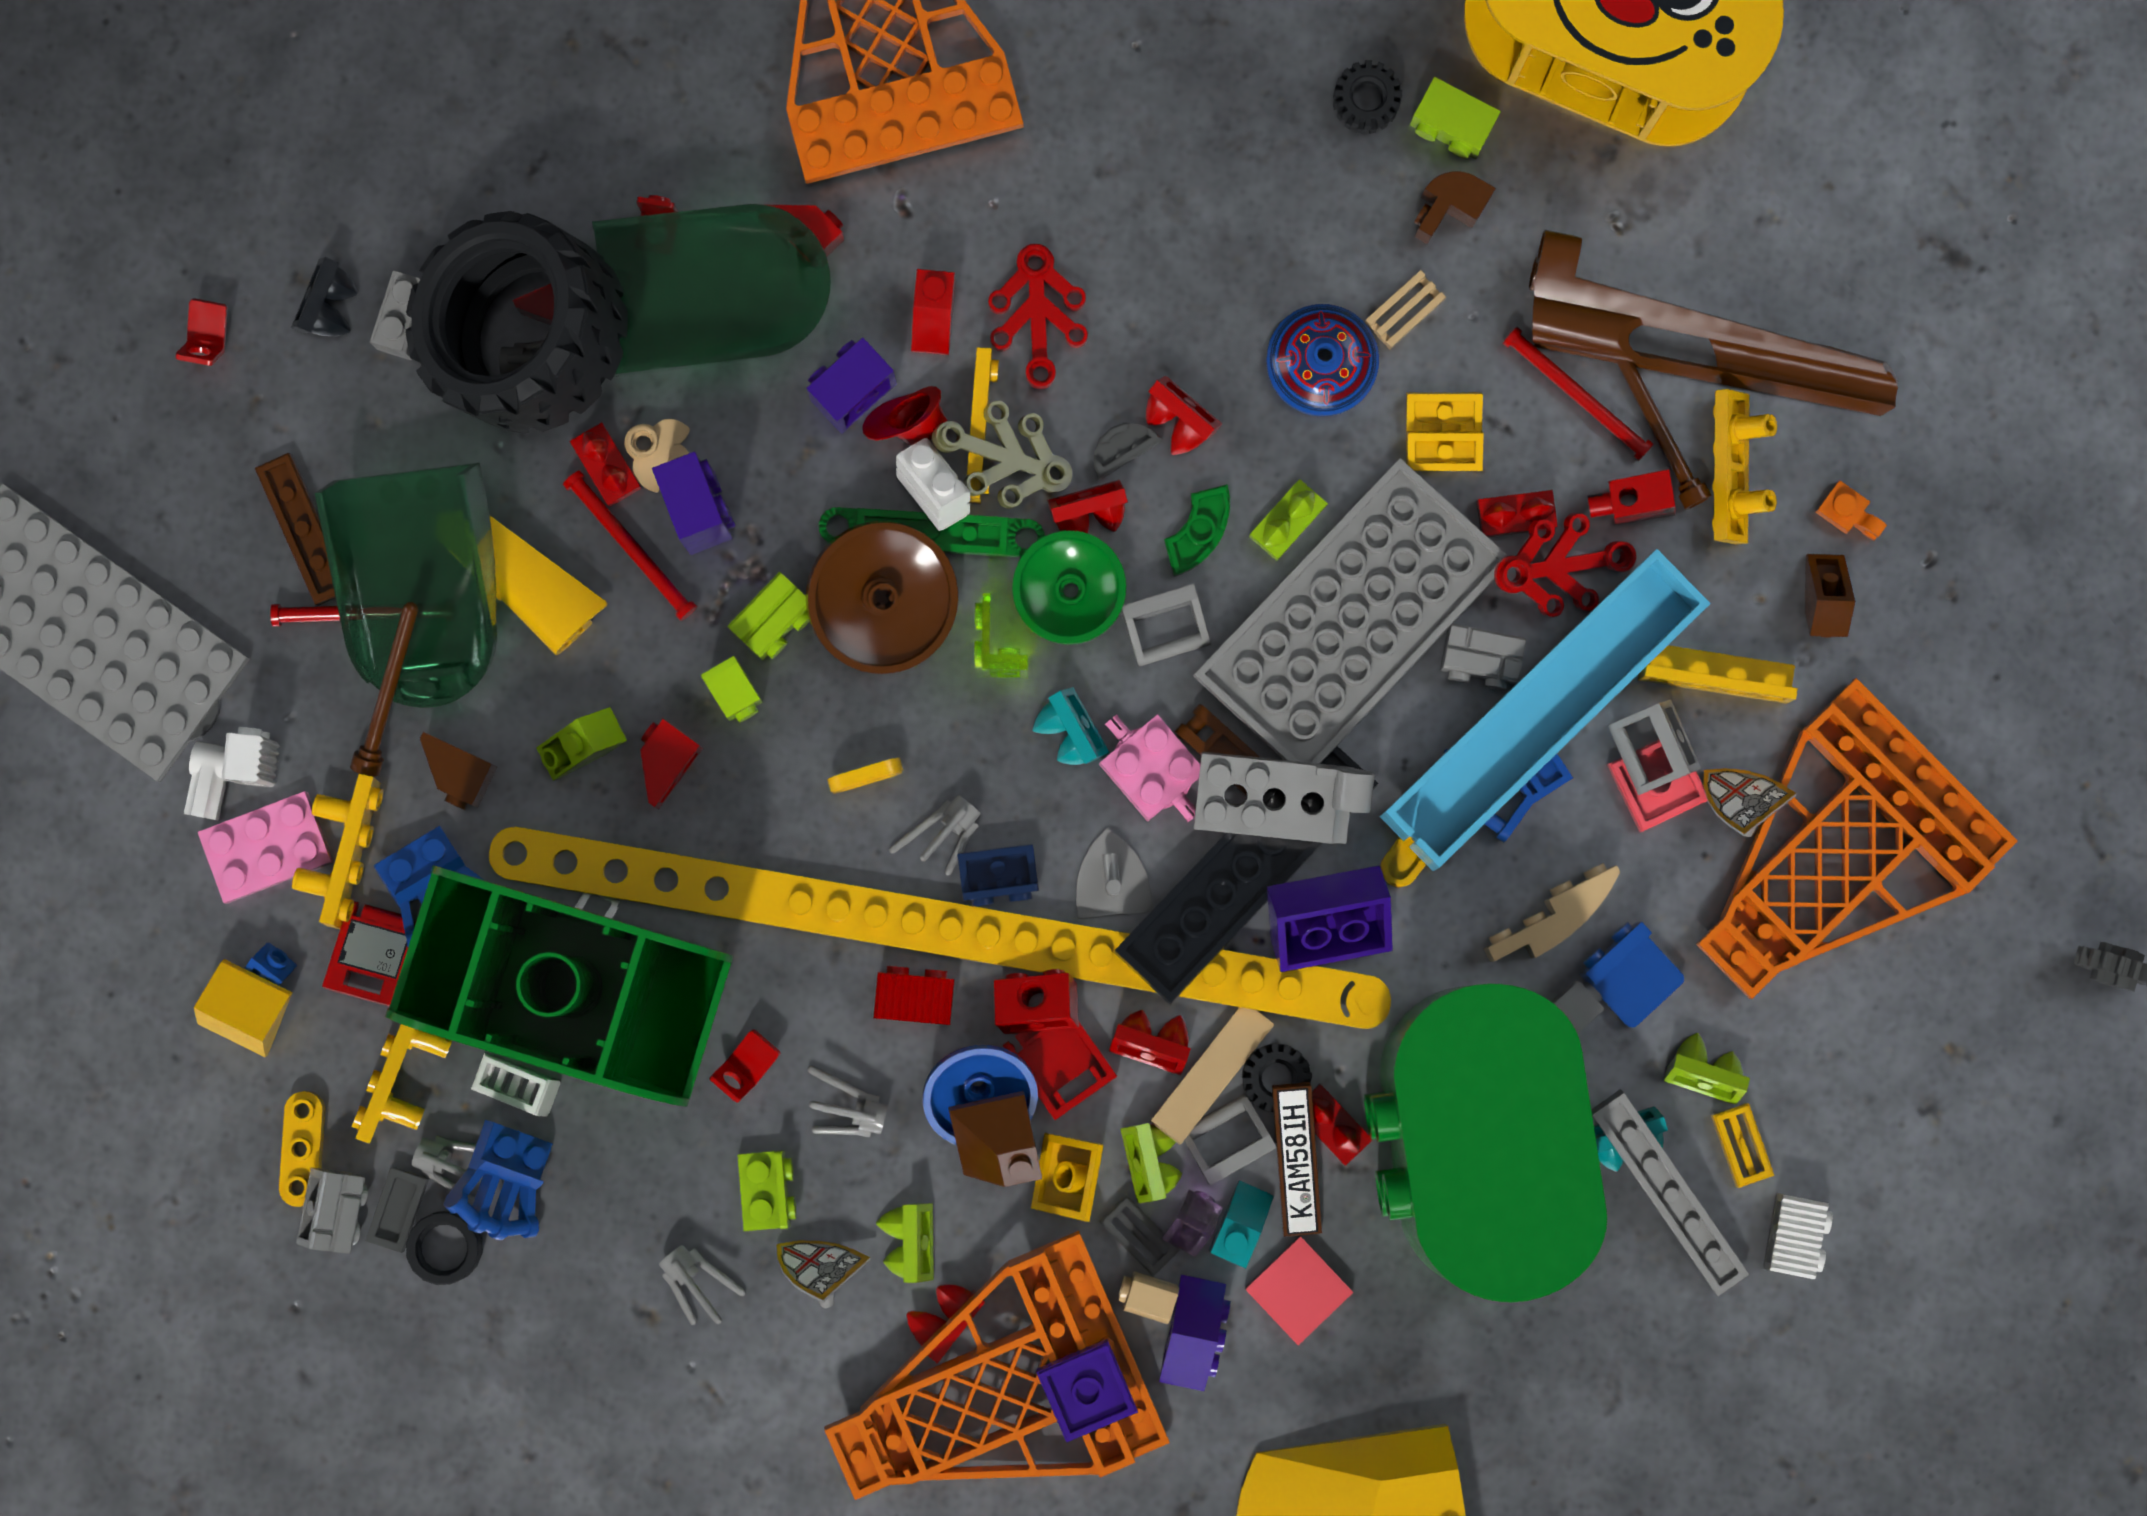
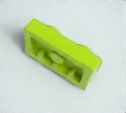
M784 1150L738 1154L743 1230L755 1231L777 1228L787 1229L791 1227L790 1220L797 1219L795 1196L788 1197L787 1181H793L792 1158H785Z

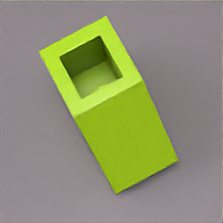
M611 707L577 718L537 746L536 749L543 765L547 768L552 780L555 781L607 755L626 742L627 739Z

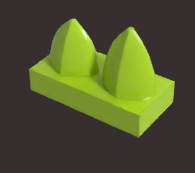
M1299 479L1250 533L1249 537L1272 558L1278 561L1324 510L1328 503Z
M1695 1033L1688 1037L1678 1048L1675 1057L1666 1067L1663 1081L1736 1105L1747 1092L1750 1081L1749 1077L1743 1076L1742 1065L1736 1054L1730 1051L1719 1057L1713 1065L1707 1064V1051L1700 1034Z
M1144 1123L1120 1128L1137 1203L1165 1199L1166 1194L1179 1182L1182 1172L1170 1164L1158 1162L1157 1157L1171 1149L1176 1142L1154 1124Z
M933 1203L905 1204L882 1215L876 1221V1225L888 1235L903 1240V1246L892 1250L883 1260L886 1267L895 1275L903 1278V1283H919L934 1280Z

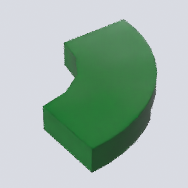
M1228 484L1191 493V512L1187 523L1178 533L1164 539L1173 577L1182 575L1200 565L1219 544L1227 526L1230 512Z

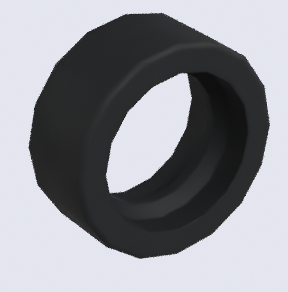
M449 1211L435 1212L420 1219L411 1229L406 1242V1258L412 1271L423 1281L434 1285H450L468 1277L478 1266L483 1253L480 1233L470 1231L467 1223L457 1213ZM439 1225H449L457 1228L467 1242V1252L464 1260L458 1267L452 1270L440 1271L432 1268L422 1254V1243L425 1235Z

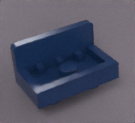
M1033 844L957 854L963 901L971 900L972 907L994 904V897L1009 895L1010 902L1032 899V892L1039 891Z

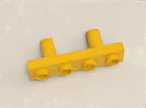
M1730 389L1716 390L1713 408L1715 418V441L1713 443L1715 468L1712 484L1714 492V516L1712 519L1714 541L1735 545L1748 544V514L1773 512L1777 504L1776 495L1772 490L1749 491V439L1774 436L1777 432V421L1772 414L1749 416V394Z
M358 774L353 797L350 801L317 794L313 802L312 815L344 823V830L333 871L330 875L297 868L292 880V889L324 897L325 901L319 922L327 927L340 929L342 922H348L353 912L354 900L350 899L354 884L358 885L363 875L364 864L360 860L364 847L368 848L372 841L374 827L370 823L373 811L380 809L383 800V789H380L381 783L371 776Z
M400 1024L396 1036L388 1033L380 1054L387 1057L382 1072L374 1069L366 1089L367 1092L373 1093L368 1107L359 1106L351 1126L358 1129L355 1139L370 1144L378 1122H383L384 1119L415 1130L418 1129L425 1109L393 1097L394 1093L391 1092L407 1049L411 1050L412 1047L446 1058L452 1040Z

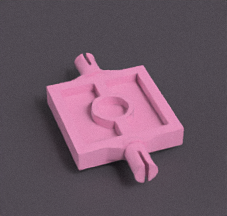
M1117 714L1113 716L1112 719L1105 723V726L1110 729L1119 742L1115 750L1099 763L1100 767L1147 822L1160 811L1173 805L1187 822H1190L1195 817L1196 808L1185 795L1188 793L1191 785L1199 779V762L1158 714L1143 727L1132 731L1127 728Z

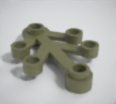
M1002 401L991 402L984 409V418L993 426L1002 446L966 434L962 426L954 421H946L938 425L932 433L933 445L942 453H952L960 448L999 463L981 473L974 472L964 478L963 483L969 489L970 496L983 494L988 489V486L1018 470L1034 475L1017 486L1011 484L999 490L997 495L998 502L1006 509L1020 505L1023 498L1040 489L1050 493H1058L1065 490L1071 483L1072 468L1065 458L1052 454L1042 434L1044 427L1042 418L1038 414L1030 413L1023 416L1018 422L1019 432L1023 436L1028 437L1037 457L1035 459L1024 454L1007 420L1009 408ZM993 406L1001 410L1000 419H995L992 416L991 409ZM1027 419L1035 422L1036 429L1034 432L1027 429ZM948 429L956 433V441L954 443L946 438ZM1052 467H1056L1060 472L1058 480L1053 479L1050 475ZM972 478H977L980 481L981 487L979 491L972 489L970 485ZM1007 490H1011L1015 494L1014 503H1009L1006 500L1005 493Z

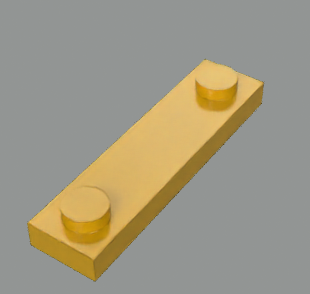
M977 347L970 435L986 441L987 421L984 418V409L989 404L990 382H998L999 360L992 359V348ZM969 452L967 475L974 472H983L985 457ZM977 478L971 479L970 485L972 489L979 491L981 487L980 481ZM988 486V489L983 494H989L990 486ZM982 494L970 496L969 503L981 504Z

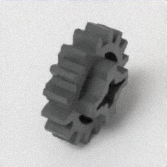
M2100 942L2098 949L2078 946L2074 964L2092 970L2090 979L2135 992L2137 984L2147 986V964L2143 963L2144 954L2106 942Z

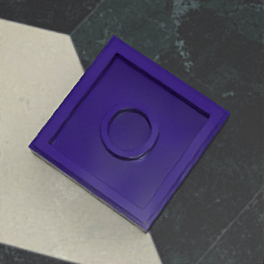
M1108 1339L1036 1369L1038 1378L1066 1443L1138 1413Z

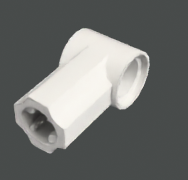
M197 741L194 744L189 761V773L192 777L184 814L219 821L226 783L229 782L221 779L225 746Z

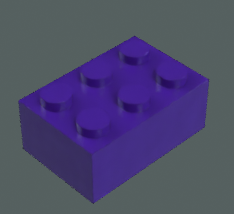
M694 451L652 468L677 536L690 555L733 539L729 529L736 527L729 507L726 505L721 494L716 496V494L722 492L715 471H713L707 459L701 461Z
M1380 865L1267 886L1270 938L1280 972L1393 951L1391 896Z

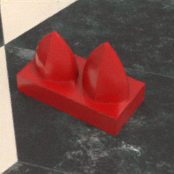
M1166 375L1158 379L1148 391L1151 394L1146 406L1148 425L1164 424L1176 416L1179 418L1171 437L1172 455L1183 454L1195 449L1205 440L1212 437L1222 426V423Z
M602 422L569 441L609 508L642 489Z
M1120 480L1047 500L1051 516L1060 531H1080L1084 533L1089 531V513H1093L1097 521L1106 529L1116 532L1124 518L1125 503H1128L1125 489Z
M1553 490L1483 498L1476 501L1480 531L1487 537L1528 533L1530 524L1536 519L1549 520L1553 523L1555 529L1558 527ZM1544 524L1538 527V531L1546 530Z
M1143 1010L1130 1014L1121 1024L1117 1025L1109 1052L1181 1076L1191 1050L1188 1047V1030L1181 1015L1168 1021L1157 1036L1151 1035V1025Z
M1319 1083L1312 1090L1315 1135L1346 1166L1372 1140L1366 1131Z
M953 1284L940 1285L936 1288L938 1304L942 1312L949 1319L976 1293L974 1289L970 1291L962 1286ZM985 1299L971 1312L972 1318L984 1305ZM910 1311L906 1314L910 1331L921 1346L946 1323L944 1319L927 1312ZM963 1320L927 1356L938 1364L967 1327V1322Z

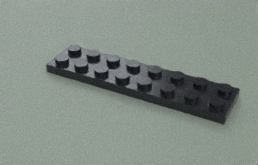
M1338 746L1321 763L1362 769ZM1374 780L1373 790H1374V789L1377 787V785H1378V782L1375 781V780ZM1271 788L1263 795V802L1269 808H1279L1285 801V794L1277 788ZM1316 792L1307 793L1301 800V806L1307 812H1317L1323 806V798ZM1226 833L1114 950V953L1171 1005L1268 902L1267 886L1286 883L1323 843Z

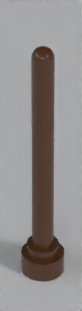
M1616 360L1681 485L1678 488L1681 493L1678 498L1684 509L1688 510L1705 502L1712 497L1706 483H1701L1699 478L1694 479L1635 364Z
M407 602L403 606L365 743L359 747V750L354 752L350 768L358 774L376 777L380 775L384 759L381 757L382 751L379 747L418 614V606L414 602Z

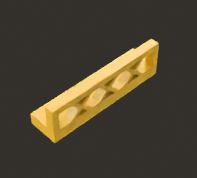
M1669 645L1638 674V681L1786 704L1796 700L1798 688L1792 687L1795 665Z

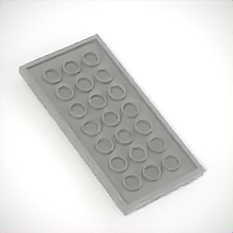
M1400 458L1194 674V678L1283 760L1321 764L1443 635L1451 624L1495 579L1494 571L1497 563L1508 555Z
M2 484L0 486V669L154 780L161 782L190 741L188 740L217 700H221L250 659L14 490Z

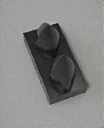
M327 257L318 260L292 323V329L303 334L313 333L331 337L350 333L351 329L344 317L334 307L324 302L325 298L345 300L358 294L351 277L338 267L339 262Z

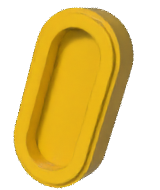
M900 757L835 775L828 778L827 781L830 791L836 794L897 776L904 769Z
M1398 837L1381 860L1380 867L1385 882L1392 887L1400 888L1411 884L1426 865L1409 848L1414 842L1410 837L1405 841Z

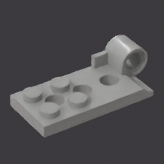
M1202 751L1194 829L1330 844H1346L1350 812H1371L1375 773L1355 769L1354 767ZM1239 784L1246 789L1247 797L1242 803L1231 804L1226 800L1224 794L1230 785ZM1277 788L1283 791L1285 794L1283 805L1279 808L1267 807L1263 802V795L1267 790ZM1310 792L1320 794L1323 798L1321 809L1317 812L1305 811L1301 806V800L1305 794Z

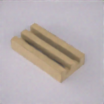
M1422 270L1414 275L1365 320L1366 325L1389 350L1446 299V296L1435 288L1436 285L1425 277L1426 275ZM1420 284L1423 288L1381 327L1376 323L1416 285ZM1429 294L1433 300L1390 338L1386 332Z

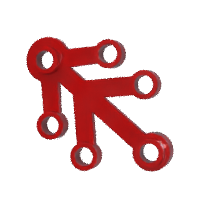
M1029 244L1017 256V272L1000 290H995L990 294L988 303L993 313L1005 314L1011 307V298L1028 282L1029 298L1002 327H997L992 331L990 343L997 351L1003 352L1008 350L1012 346L1013 337L1031 318L1032 360L1026 366V379L1032 387L1045 389L1053 384L1056 377L1055 366L1047 358L1046 319L1065 335L1067 344L1073 348H1080L1085 345L1088 339V332L1082 324L1074 323L1044 296V281L1063 296L1064 305L1071 311H1078L1084 307L1086 294L1082 288L1071 285L1053 268L1054 257L1046 246ZM1036 257L1041 259L1043 264L1039 269H1032L1028 265L1029 260ZM1071 293H1078L1081 295L1082 300L1079 304L1074 305L1069 303L1068 296ZM995 297H1004L1007 300V304L1003 308L995 307L992 303ZM1080 330L1084 337L1081 341H1072L1069 337L1070 332ZM997 334H1006L1009 338L1008 342L1005 345L996 344L994 338ZM1039 368L1045 369L1048 372V377L1043 381L1035 379L1033 375L1035 370Z
M1571 513L1564 520V532L1544 561L1531 563L1542 544L1550 541L1555 534V527L1551 521L1536 519L1530 524V536L1516 556H1506L1497 563L1494 578L1497 586L1502 591L1507 593L1522 591L1538 604V609L1544 616H1559L1564 610V601L1558 595L1548 594L1532 580L1541 577H1547L1570 595L1577 609L1591 611L1599 603L1598 593L1594 589L1585 588L1568 573L1604 566L1612 571H1628L1636 562V550L1628 542L1613 541L1605 547L1604 551L1566 557L1578 538L1585 535L1590 528V521L1586 515ZM1576 518H1579L1581 521V527L1578 531H1575L1572 526ZM1541 524H1544L1546 527V534L1543 537L1538 535V527ZM1617 549L1620 552V559L1615 563L1612 560V554ZM1511 567L1516 571V576L1512 581L1507 578V572ZM1587 592L1590 595V602L1584 606L1582 604V596ZM1550 599L1555 601V609L1552 612H1549L1547 609V603Z

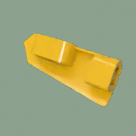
M481 508L439 512L436 537L500 602L503 601L555 655H559L591 626L593 623L591 619L607 607L608 603Z

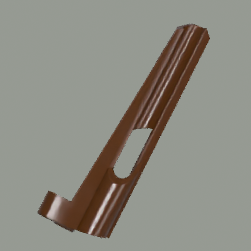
M1549 230L1543 231L1538 256L1534 260L1529 281V290L1534 291L1532 336L1535 347L1617 363L1616 360L1632 362L1638 368L1882 416L1896 407L1898 380L1892 368L1885 361L1826 345L1807 342L1576 277L1582 238ZM1644 325L1708 338L1716 356L1717 367L1634 351L1629 344V336L1634 329Z

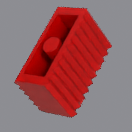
M887 966L886 973L878 972L873 1018L951 1025L955 979H947L948 971L925 969L924 976L909 975L910 968Z

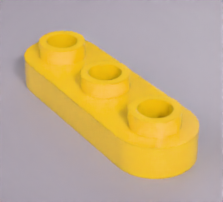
M301 1091L289 1097L284 1107L279 1193L284 1202L294 1207L304 1205L310 1169H322L326 1108L322 1098L311 1091ZM302 1103L309 1107V1114L305 1118L300 1117L297 1112L298 1106ZM298 1142H303L307 1147V1151L303 1156H298L295 1153V1145ZM296 1180L301 1181L304 1185V1190L300 1195L295 1194L292 1190V1184Z

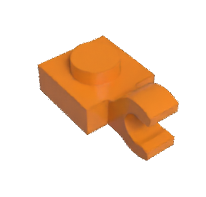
M1841 480L1836 483L1815 512L1843 533L1847 534L1854 526L1873 541L1880 536L1887 526L1878 517L1865 512L1864 510L1870 504V501Z

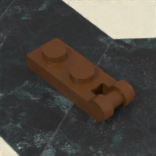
M1199 704L1192 711L1194 716L1185 725L1181 723L1174 731L1179 738L1200 756L1203 751L1260 757L1202 704ZM1205 725L1214 732L1206 742L1197 736ZM1233 784L1235 788L1247 797V791L1242 785Z

